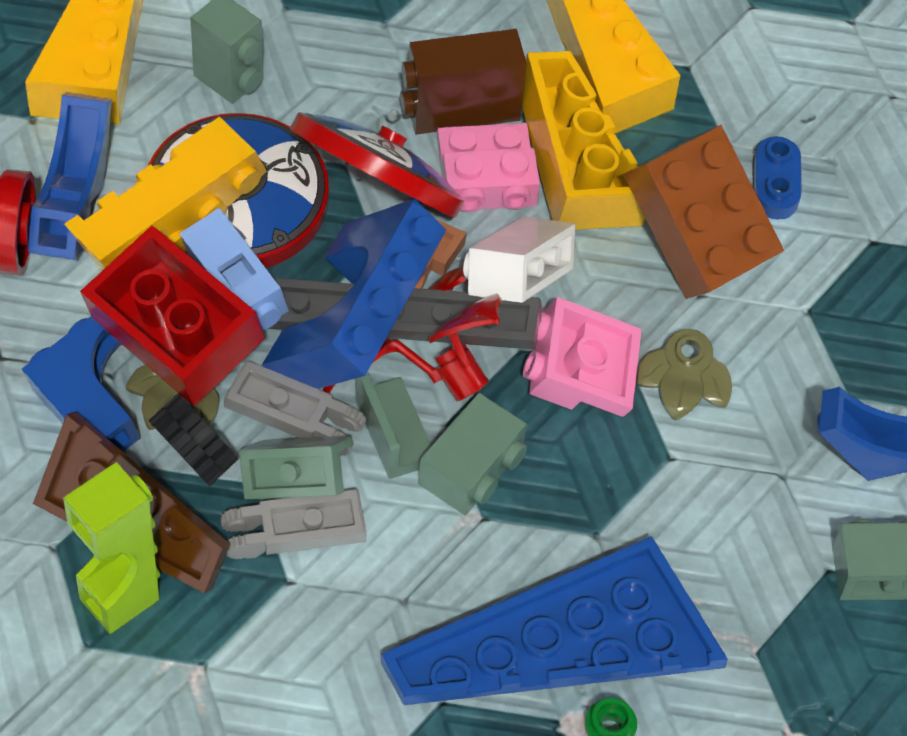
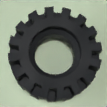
M178 393L148 420L209 486L239 460L232 450Z

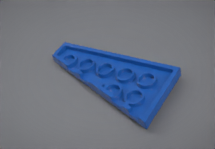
M652 536L381 654V665L403 705L722 669L726 667L728 661L722 648Z

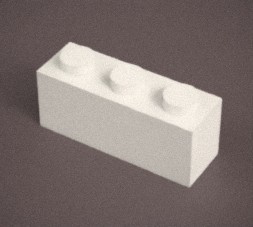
M523 216L470 247L463 266L464 276L468 279V295L487 297L498 293L502 300L523 303L571 271L574 266L575 223Z

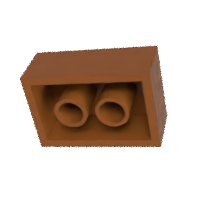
M722 125L702 132L623 174L686 299L709 293L784 251Z

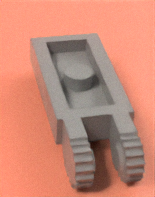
M245 361L224 397L225 408L298 438L347 436L346 433L323 424L327 417L336 426L353 432L362 431L367 421L363 413L354 407L352 408L343 402L333 399V395L250 361ZM352 447L341 451L340 456L348 455Z
M357 489L345 490L337 496L295 497L259 501L260 505L229 509L224 511V514H221L222 517H220L221 526L226 532L251 531L262 524L263 532L244 534V536L238 535L228 539L227 542L230 544L227 557L235 560L256 558L266 552V555L362 543L366 542L367 536L360 493Z

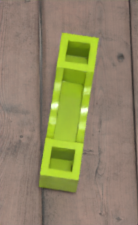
M117 462L63 497L67 524L94 554L92 559L76 574L79 599L109 634L159 601L157 579L160 577V572L155 561V554L158 552V549L153 540L152 529L155 528V522L150 512V502L153 498L144 481L136 474L129 477Z

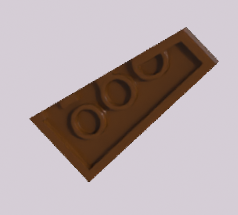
M76 411L66 414L33 504L67 521L63 497L117 462L129 477L134 474L139 476L151 492L153 500L150 502V512L155 522V528L152 529L153 540L158 549V552L155 554L157 568L203 593L212 590L230 544Z

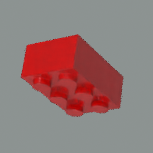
M153 225L80 291L92 319L193 407L265 340L256 311Z

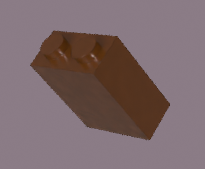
M517 29L410 42L409 61L402 62V78L404 87L407 90L400 91V103L403 117H411L415 135L437 132V128L479 126L520 121L527 62Z

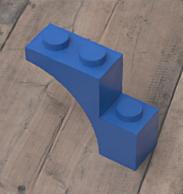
M65 92L62 95L59 124L50 167L41 193L31 210L28 253L75 260L84 250L64 224L76 215H79L83 220L90 216L91 201L104 187L111 98Z
M841 387L822 392L821 412L817 416L819 433L867 481L907 472V417L887 413L866 405L849 395Z

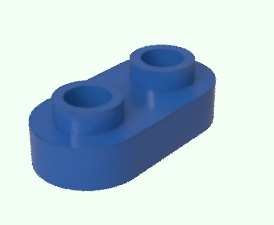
M778 136L766 138L759 143L753 162V189L767 217L780 220L792 216L798 209L802 194L801 152L794 142Z

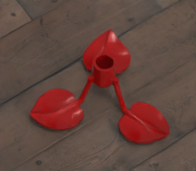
M464 265L444 274L428 289L452 291L455 286L468 280L464 276ZM496 293L469 305L429 335L427 338L429 343L447 335L452 343L451 346L435 356V360L439 364L436 368L399 340L391 341L390 338L385 339L373 362L385 354L399 352L426 372L434 384L443 380L456 401L469 397L484 387L489 380L466 344L461 343L457 332L483 325L499 324V306L502 301L500 295ZM335 384L324 387L323 391L330 394Z

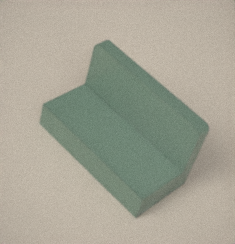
M368 372L365 376L356 378L355 401L359 411L366 416L365 419L367 421L365 425L388 478L392 479L418 471L420 459L429 450L431 443L402 378L399 377L373 385Z
M352 436L262 440L239 450L244 500L337 496L343 493L340 452L353 446Z

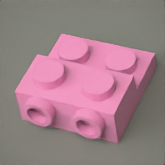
M527 123L437 128L441 175L465 201L460 211L474 212L480 209L496 208L521 209L537 206L540 182L535 150L531 148Z
M556 297L543 312L541 311L536 350L529 354L524 365L523 377L531 380L529 394L571 410L579 402H584L624 417L633 409L642 329Z

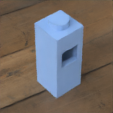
M220 208L179 233L187 254L256 311L262 330L275 325L281 316L289 311L280 286Z

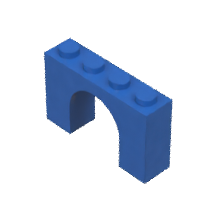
M415 198L345 223L325 258L354 286L336 305L324 314L314 319L283 328L262 366L317 389L365 376L445 234L446 229Z
M90 316L76 322L70 328L68 334L51 347L38 351L31 358L29 364L22 368V371L32 390L62 424L66 414L76 411L124 452L141 438L131 417L102 386V374L105 364L112 352L121 343Z

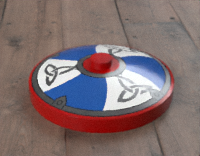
M298 112L289 128L294 133L334 156L453 218L457 217L465 202L435 169L413 152L403 147L407 140L406 137L383 125L377 133L342 119Z
M228 113L199 119L170 135L155 151L148 165L163 166L169 162L170 153L173 148L219 116L256 151L267 172L261 177L260 182L252 191L242 194L226 209L225 216L265 268L279 264L296 255L313 240L325 220L329 203L328 173L319 152L312 143L289 129L290 126L265 116L247 113Z

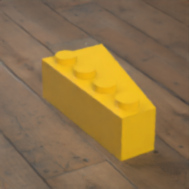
M70 0L25 81L30 116L59 119L62 95L65 92L111 98L110 123L120 124L143 0Z
M547 0V5L562 45L566 46L567 51L572 52L596 92L595 102L604 115L609 114L616 126L615 134L674 110L681 75L624 0Z
M528 52L526 56L527 66L522 109L528 125L532 147L535 150L536 162L552 220L575 223V230L643 226L645 217L623 175L635 168L638 162L630 149L624 150L614 133L616 129L614 122L609 114L604 115L595 102L597 94L572 52Z
M219 116L173 148L170 153L169 162L163 166L148 165L136 174L137 181L133 187L120 196L112 190L97 201L100 208L97 212L85 220L76 215L64 225L101 270L106 268L151 225L185 252L186 249L179 233L218 208L225 214L226 209L242 194L249 193L258 185L261 177L267 170L256 151Z

